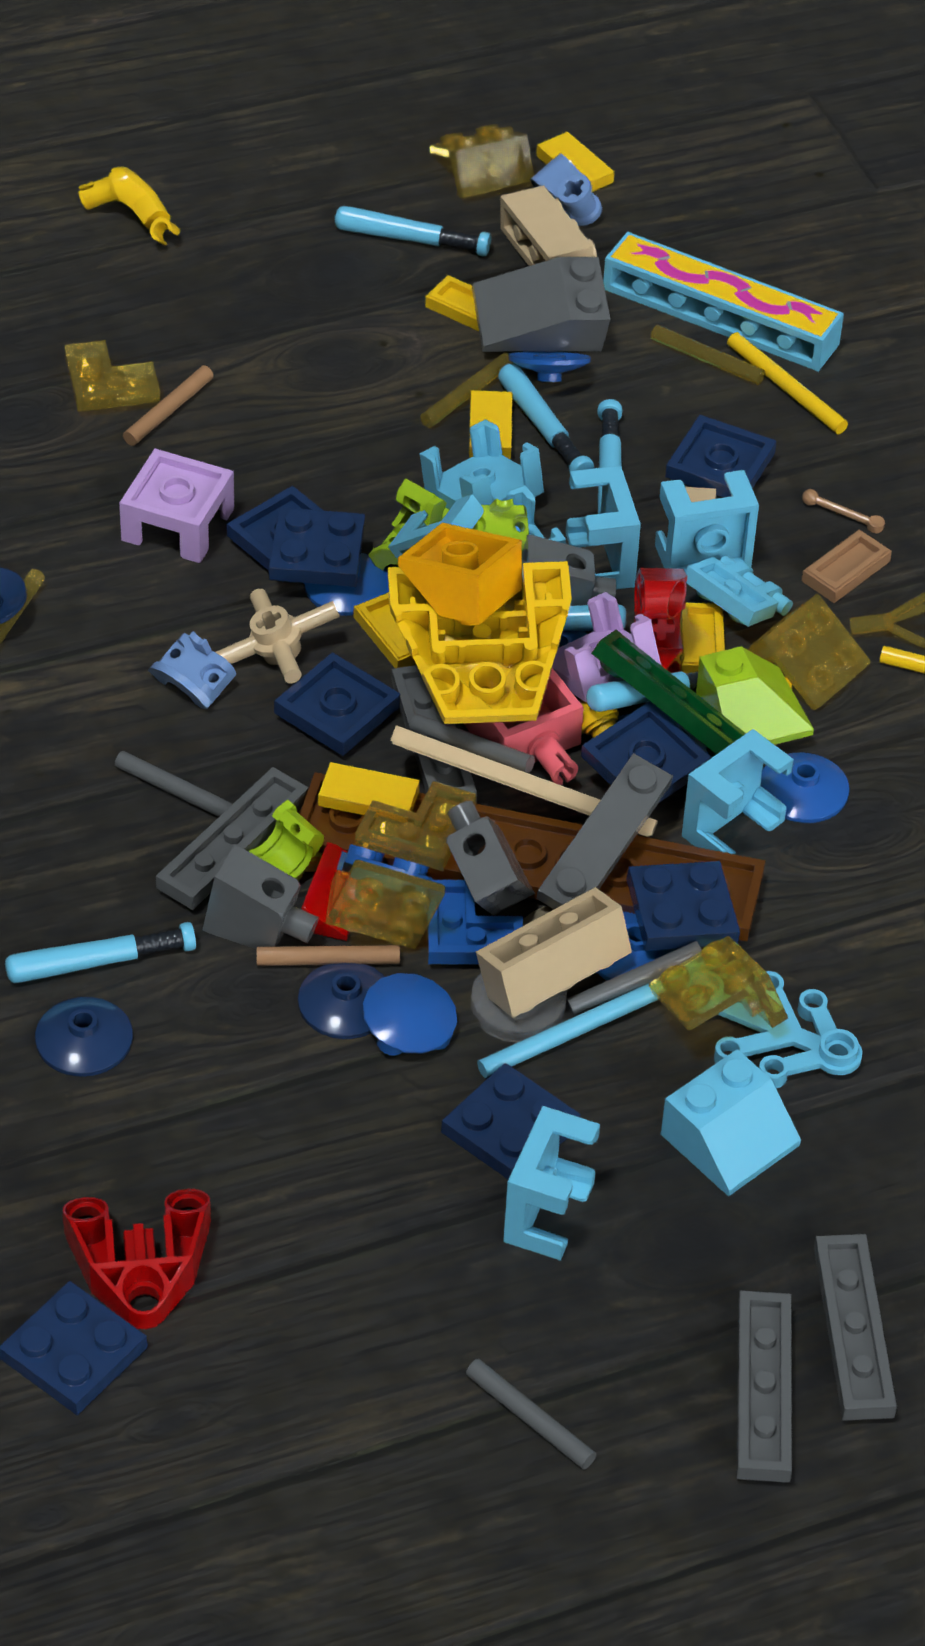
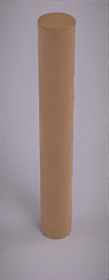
M203 365L123 433L126 443L135 446L212 380L214 377L212 370Z
M399 945L257 947V966L327 965L337 963L366 965L400 964Z

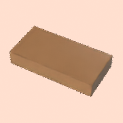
M858 530L803 570L802 582L835 603L888 564L892 551L866 533Z

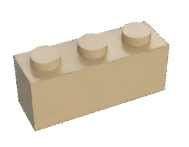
M544 185L500 196L501 230L529 266L557 257H597L596 248L592 240L584 236L576 220L571 219L563 210L561 202L555 199Z
M596 887L476 951L487 997L512 1018L530 1011L537 1004L561 991L570 989L577 982L601 969L610 967L617 960L632 953L622 906Z

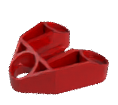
M639 568L635 579L634 622H636L635 616L640 613L651 619L661 666L670 673L680 672V656L683 653L680 616L681 611L686 607L687 575L684 569Z
M182 1189L170 1193L165 1198V1215H163L166 1257L156 1258L153 1228L144 1229L143 1223L133 1224V1230H124L123 1232L125 1261H115L112 1219L109 1220V1208L102 1199L94 1197L77 1198L69 1201L63 1207V1224L66 1240L91 1293L114 1313L137 1329H150L162 1323L195 1283L211 1223L210 1197L204 1191ZM184 1207L196 1208L193 1210H179ZM85 1215L94 1216V1218L77 1219ZM143 1294L151 1295L158 1300L156 1307L148 1311H138L130 1305V1302L135 1297Z

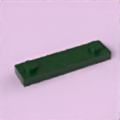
M614 630L602 638L591 654L600 660L601 667L607 673L625 680L706 745V750L710 756L714 757L746 734L618 630Z

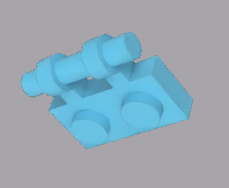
M727 555L723 556L720 560L711 557L688 566L686 570V583L694 588L700 597L714 602L728 612L734 621L748 627L772 618L775 611L784 616L792 608L793 602L782 594L783 591L779 586L771 581L765 583L753 574V569L743 561L735 562Z

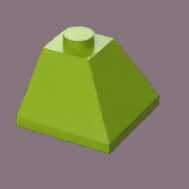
M742 646L699 656L696 694L743 732L748 733L754 729L774 745L813 735L814 728L778 666Z

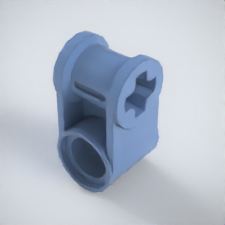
M558 154L530 179L534 188L544 185L550 194L561 202L563 210L571 219H575L579 226L591 224L600 216L602 204L597 196L592 193L591 182L563 154Z

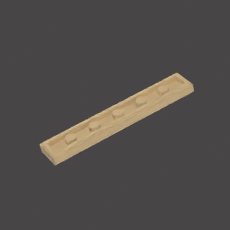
M395 726L390 740L393 741L392 744L589 816L600 802V799L399 726ZM648 818L638 833L647 837L653 836L658 820Z

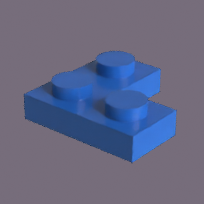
M432 880L427 895L428 964H479L476 951L523 926V916H475V900L465 880Z

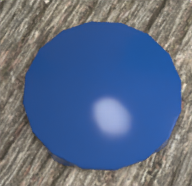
M396 973L380 978L368 989L362 1004L364 1021L372 1035L377 1038L379 1049L388 1055L395 1056L402 1052L426 1053L435 1049H444L449 1045L457 1024L456 1006L449 994L433 980L417 974Z

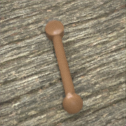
M808 489L802 495V500L806 505L812 506L817 504L867 525V529L872 533H880L884 529L885 520L881 516L873 515L868 517L820 497L814 489Z

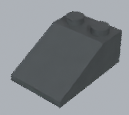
M557 257L473 283L472 294L482 352L602 351L611 319L599 257Z

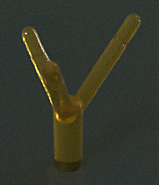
M925 592L889 613L849 618L851 635L888 631L925 648V638L894 624L925 613Z

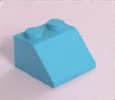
M738 1049L665 1098L661 1135L728 1197L800 1146L801 1139L772 1079Z

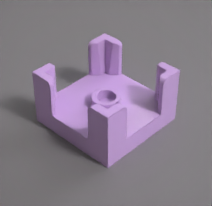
M154 449L119 503L121 540L140 545L142 543V522L180 533V555L182 558L201 563L209 549L208 524L216 511L220 510L221 519L228 520L234 510V471Z
M606 592L589 599L587 603L594 632L558 648L552 668L571 692L587 702L586 693L591 686L623 680L607 673L601 667L600 660L591 654L599 641L614 630H618L661 665L651 619L641 613L636 615V622L631 624L630 634L623 629L617 600Z

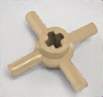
M256 589L250 594V600L256 611L250 620V636L215 653L225 658L230 664L258 654L263 656L267 663L279 665L287 683H295L302 676L295 657L301 650L299 640L302 633L339 618V613L334 602L331 601L297 617L288 615L283 607L272 606L264 589Z

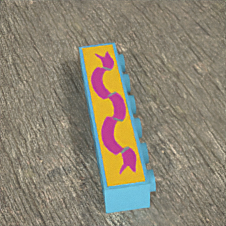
M630 232L623 236L605 258L603 283L606 291L727 337L738 332L758 349L815 371H820L840 344L844 313Z

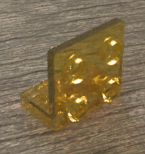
M498 124L481 126L475 129L476 135L463 137V133L448 134L440 137L441 143L429 146L431 154L451 158L458 197L465 198L531 182L530 179L534 176L527 134L513 132L512 127L499 128Z
M818 593L789 612L747 648V650L770 663L775 662L813 710L821 707L870 664L868 656Z
M355 860L349 872L337 870L332 879L326 924L385 940L395 945L416 949L444 897L445 886L375 864Z
M729 935L721 940L709 943L700 953L680 965L666 969L660 977L649 983L654 996L687 1030L694 1029L738 1001H741L751 1017L759 1014L772 1028L788 1019L769 974Z

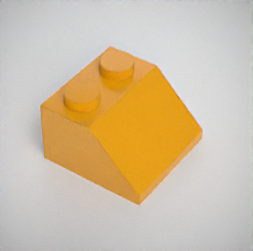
M441 523L399 556L398 566L439 616L455 619L462 625H480L522 589V540Z

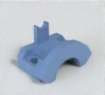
M194 631L190 635L183 633L160 661H156L148 669L164 685L167 682L176 685L202 709H207L237 674L234 667L225 658L212 651L207 640L201 639Z

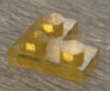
M105 340L64 345L65 359L78 412L160 401V388L153 362L112 367Z
M433 781L417 813L373 800L356 831L355 845L443 871L452 854L446 838L456 832L447 812L456 805L470 800L473 801L476 807V794Z

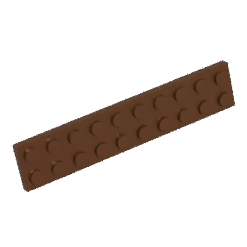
M314 773L300 815L324 836L325 841L318 852H324L327 842L336 844L347 852L350 844L384 853L382 863L393 866L394 859L397 857L428 866L429 869L426 876L432 877V879L465 880L446 842V838L456 832L447 812L465 801L418 793L409 822L405 824L318 806V794L326 774ZM474 803L481 818L488 816L502 830L535 893L528 898L536 899L538 889L583 825ZM636 835L599 890L621 905L623 912L635 914L626 880L629 866L720 861L740 929L739 940L747 942L766 860ZM485 845L479 849L478 854L484 850Z

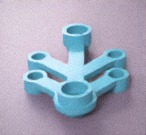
M765 971L760 973L756 977L754 988L755 997L760 1002L768 1004L773 1016L726 997L725 983L714 975L703 974L694 977L690 981L687 1004L696 1016L712 1018L718 1014L761 1032L741 1038L723 1037L719 1039L715 1045V1063L728 1056L723 1053L724 1051L733 1052L736 1049L746 1057L790 1046L804 1050L805 1052L784 1058L777 1055H769L761 1060L759 1069L772 1079L775 1088L782 1087L789 1075L819 1068L829 1074L846 1075L852 1073L860 1066L862 1048L857 1038L851 1032L836 1028L827 1009V996L823 992L816 989H808L802 992L799 997L798 1014L802 1019L813 1022L817 1032L815 1034L801 1028L783 990L784 980L776 972ZM769 985L773 986L776 989L769 990L764 988L763 986ZM813 1003L818 1005L819 1007L812 1008L806 1004ZM773 1069L779 1071L780 1073L771 1074L767 1072V1070Z

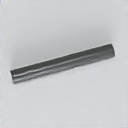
M415 714L410 721L409 727L413 732L526 773L533 769L535 763L533 755L419 714Z
M121 751L115 760V767L217 817H220L233 804L128 752Z
M695 941L567 998V1005L572 1015L577 1016L704 959L703 951L699 943Z
M476 1359L469 1365L466 1375L579 1467L585 1470L593 1463L596 1458L595 1451L483 1361Z

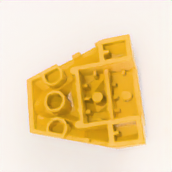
M568 561L523 563L522 589L480 625L473 626L462 625L455 619L439 616L400 567H388L390 612L444 724L537 721L551 674V668L571 607L572 596Z

